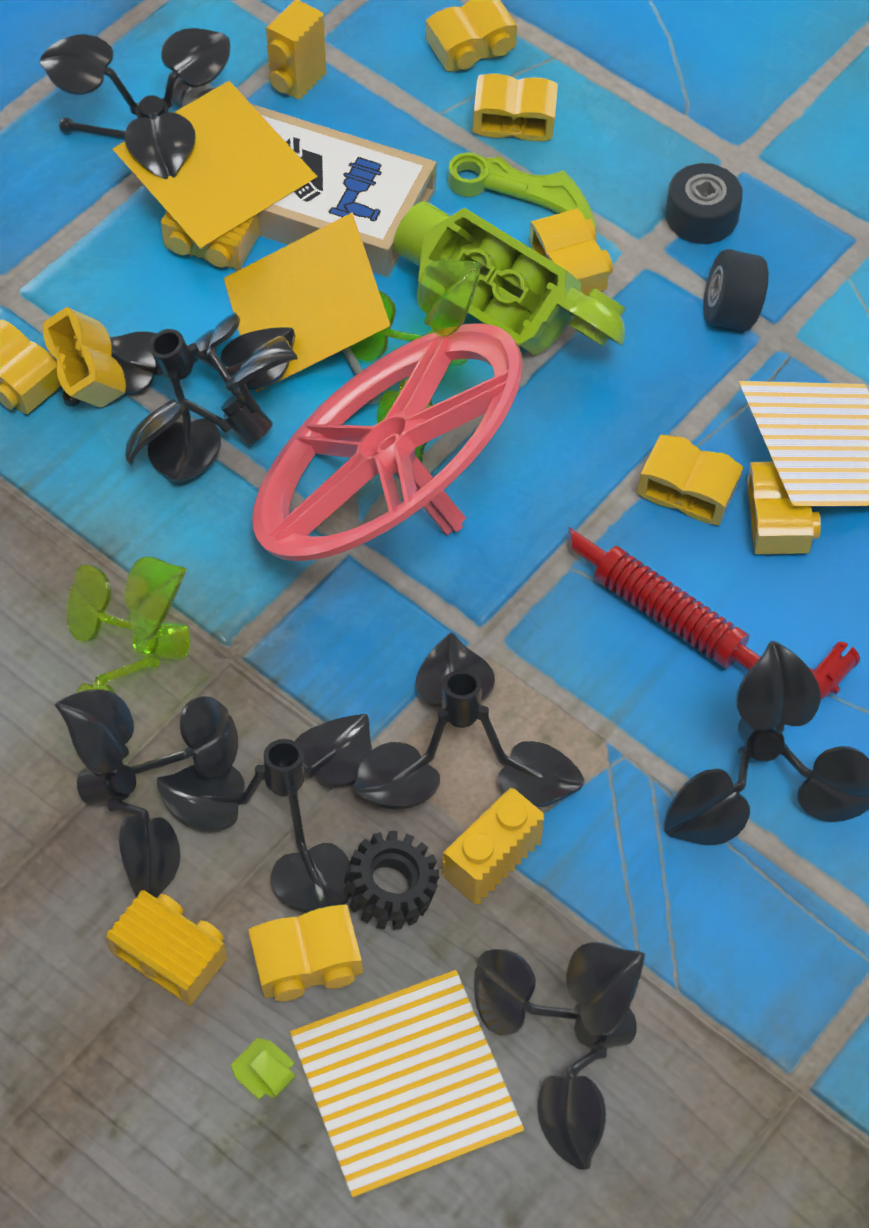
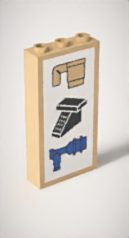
M251 104L317 175V178L259 212V236L289 245L353 212L372 272L390 277L401 256L395 252L393 246L398 225L415 204L421 201L430 202L436 191L437 162Z

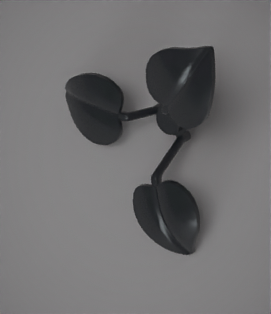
M188 28L175 32L167 38L161 51L163 64L168 69L173 70L168 76L164 98L160 99L157 96L149 95L142 98L139 103L134 101L116 72L108 67L114 57L113 49L106 41L99 37L78 34L63 38L43 53L39 63L57 88L73 95H84L97 90L104 81V75L108 76L129 105L131 114L137 116V119L131 121L125 131V143L129 153L148 172L157 177L167 179L168 176L176 177L192 153L196 141L195 130L191 122L182 115L169 112L168 110L172 107L175 81L180 76L184 84L193 88L212 82L219 76L227 64L231 45L229 37L216 31Z
M233 313L218 323L215 329H211L200 336L194 343L201 352L207 354L225 382V388L233 394L221 407V410L225 413L223 419L188 399H182L179 402L172 399L146 416L132 431L125 449L127 462L132 466L138 452L174 424L185 410H190L218 425L224 433L232 428L246 445H251L258 441L270 430L273 422L253 399L245 382L273 367L298 359L286 338L278 336L264 344L241 364L240 370L231 377L216 355V347L234 334L240 324V317Z
M277 327L262 329L233 339L221 352V359L229 375H234L240 370L241 364L251 354L278 336L285 337L293 350L295 341L293 328ZM165 329L158 333L140 331L110 337L112 346L111 357L119 363L125 377L126 390L124 394H136L145 391L152 384L154 374H163L170 379L179 402L185 399L180 380L190 375L194 365V358L217 371L208 356L201 352L195 343L187 346L182 334L174 329ZM290 361L273 367L245 382L248 389H261L274 384L284 375ZM185 410L182 413L183 423L175 422L148 443V456L151 464L160 474L172 482H184L199 476L212 465L220 451L221 436L216 424L205 418L191 422L189 410Z
M450 633L428 654L416 677V690L419 697L429 706L442 707L438 711V721L426 753L421 756L415 747L406 743L389 742L381 744L370 751L361 762L357 779L353 785V791L364 801L387 809H407L426 802L436 793L440 785L438 771L428 764L435 757L446 723L449 722L458 728H465L471 726L477 719L481 720L498 762L505 766L498 775V785L503 794L509 788H514L534 806L544 807L578 792L583 787L585 780L579 768L568 757L547 744L523 741L514 746L510 757L504 753L490 721L489 708L481 705V702L494 689V672L482 657L471 651L453 633Z
M771 641L761 658L749 670L739 685L736 696V707L741 716L738 724V733L744 746L738 749L740 762L737 781L733 784L729 774L722 769L705 770L688 780L672 800L665 815L663 829L670 837L702 845H718L736 837L745 828L750 816L749 803L739 793L746 787L748 765L751 757L758 761H771L782 755L802 776L808 778L799 787L797 800L806 813L818 820L827 822L845 821L860 816L869 810V758L863 752L849 746L830 748L816 758L813 770H811L793 754L785 743L782 734L785 725L802 726L810 722L818 711L821 700L820 687L812 671L798 655L778 642Z
M102 689L85 690L71 694L59 700L55 707L67 725L73 746L79 758L86 766V768L81 770L77 778L78 794L83 802L88 805L108 803V810L110 812L120 810L135 815L125 818L121 824L119 831L121 858L136 898L142 890L157 898L172 882L179 868L180 846L177 835L166 819L162 817L149 819V813L146 809L125 803L123 800L127 799L135 790L136 774L185 760L193 756L197 772L204 778H214L226 773L234 763L238 750V734L233 718L228 714V709L218 700L208 696L196 697L185 705L180 718L181 735L188 748L129 767L123 764L122 761L129 755V749L125 744L133 735L134 722L126 703L117 694Z
M359 714L338 718L305 731L295 741L279 739L271 742L264 750V765H257L255 767V775L246 790L243 776L233 766L221 776L204 778L199 775L195 765H191L174 774L157 777V788L160 797L168 811L185 826L202 832H214L229 828L235 824L239 815L238 804H247L262 780H265V784L270 791L278 796H288L296 845L299 853L286 854L275 863L271 872V886L274 894L284 905L304 913L329 906L345 905L349 898H345L344 889L346 883H344V878L350 861L343 850L332 843H321L309 850L307 849L298 801V790L302 787L304 778L310 779L314 775L323 785L329 787H344L355 783L361 762L372 751L369 717L367 714Z
M590 942L578 947L569 961L566 975L568 992L577 1004L574 1009L539 1006L529 1002L536 986L535 974L527 961L519 954L506 949L485 951L477 961L474 991L479 1016L489 1030L502 1036L515 1034L524 1024L525 1011L532 1015L576 1020L574 1030L578 1041L591 1049V1052L567 1067L565 1078L559 1075L547 1077L541 1086L538 1097V1118L541 1129L550 1146L563 1160L581 1170L590 1169L592 1156L600 1144L604 1133L606 1106L598 1086L590 1078L577 1075L583 1068L595 1060L605 1059L607 1057V1048L626 1046L634 1040L637 1032V1022L634 1013L629 1007L639 983L645 954L640 951L623 949L603 942Z

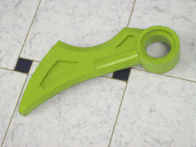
M470 152L454 156L449 163L447 182L449 188L460 196H477L483 193L485 189H489L535 203L558 214L577 208L585 219L592 221L596 230L593 213L585 196L564 170L548 175H533L513 168L502 157L483 158L476 153ZM462 170H472L479 176L469 180L460 177L458 173Z

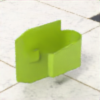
M258 1037L230 1065L235 1079L258 1100L265 1094L275 1099L296 1077L290 1070L295 1062L272 1041Z

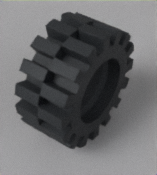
M389 831L386 840L383 839L381 832L373 834L370 842L365 838L359 844L358 849L354 851L345 874V898L352 897L349 907L354 913L362 908L364 911L361 920L367 924L372 916L378 918L376 928L385 929L388 921H392L393 930L402 929L405 920L409 926L417 922L420 915L423 917L438 887L439 869L434 870L437 863L434 855L432 854L425 858L428 847L421 842L415 848L411 845L414 836L407 833L403 841L397 840L398 831ZM381 867L394 868L407 877L409 889L404 893L385 891L375 883L373 872Z

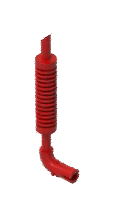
M568 528L570 549L597 567L594 574L596 581L605 587H609V590L616 592L618 596L623 597L627 602H631V605L636 608L638 607L643 613L646 612V615L650 618L653 617V620L656 622H661V625L665 628L668 627V630L672 633L676 632L675 635L680 638L683 637V640L687 643L691 642V646L698 648L703 654L706 653L707 657L710 659L714 658L713 661L725 669H728L734 662H737L748 671L761 658V656L746 647L750 637L748 633L739 627L734 628L733 623L727 622V619L722 616L719 617V614L715 611L711 612L712 609L708 606L704 607L702 602L697 601L693 596H689L687 592L682 591L678 586H674L672 582L667 581L662 575L659 576V573L654 570L652 571L647 565L644 566V563L637 561L635 557L630 556L625 550L619 546H614L606 552L572 528ZM837 642L814 670L809 668L820 687L821 700L831 693L836 695L840 691L838 687L840 682L860 662L859 653L854 647L844 657L841 655L848 647L846 642Z

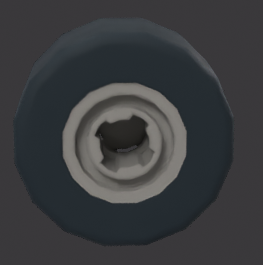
M697 163L684 167L675 173L669 183L665 218L671 230L681 238L693 243L709 244L723 240L733 232L738 224L742 204V186L738 178L728 169L715 164Z
M731 249L723 250L718 254L710 269L704 293L703 311L704 318L708 324L738 331H748L755 325L762 312L768 288V264L762 256Z

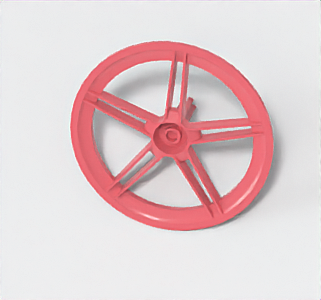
M465 324L445 328L420 337L392 351L339 388L293 434L274 460L260 486L254 504L252 520L255 536L263 548L275 557L290 561H309L333 556L355 548L387 532L422 507L445 535H449L453 530L456 532L461 530L463 527L461 523L466 517L444 489L484 449L504 421L514 402L522 378L523 368L522 354L514 339L503 329L488 324ZM476 359L484 361L493 367L495 377L426 409L452 360ZM410 376L387 416L381 422L374 426L342 425L371 399L390 386ZM485 414L464 447L441 472L433 477L416 457L415 448ZM315 454L350 458L289 514L291 499L297 483ZM379 474L389 509L387 513L342 533L318 537L307 536L369 480ZM393 474H396L401 482L404 498L402 503L400 502Z

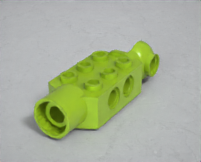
M421 201L415 204L399 223L394 236V250L420 267L418 278L420 283L484 324L494 325L508 332L517 345L533 355H537L550 348L552 343L563 333L568 323L575 330L603 347L608 339L623 346L625 325L622 315L626 311L625 307L595 288L592 289L589 295H586L581 291L582 282L566 269L468 209L462 208L450 216L429 202Z

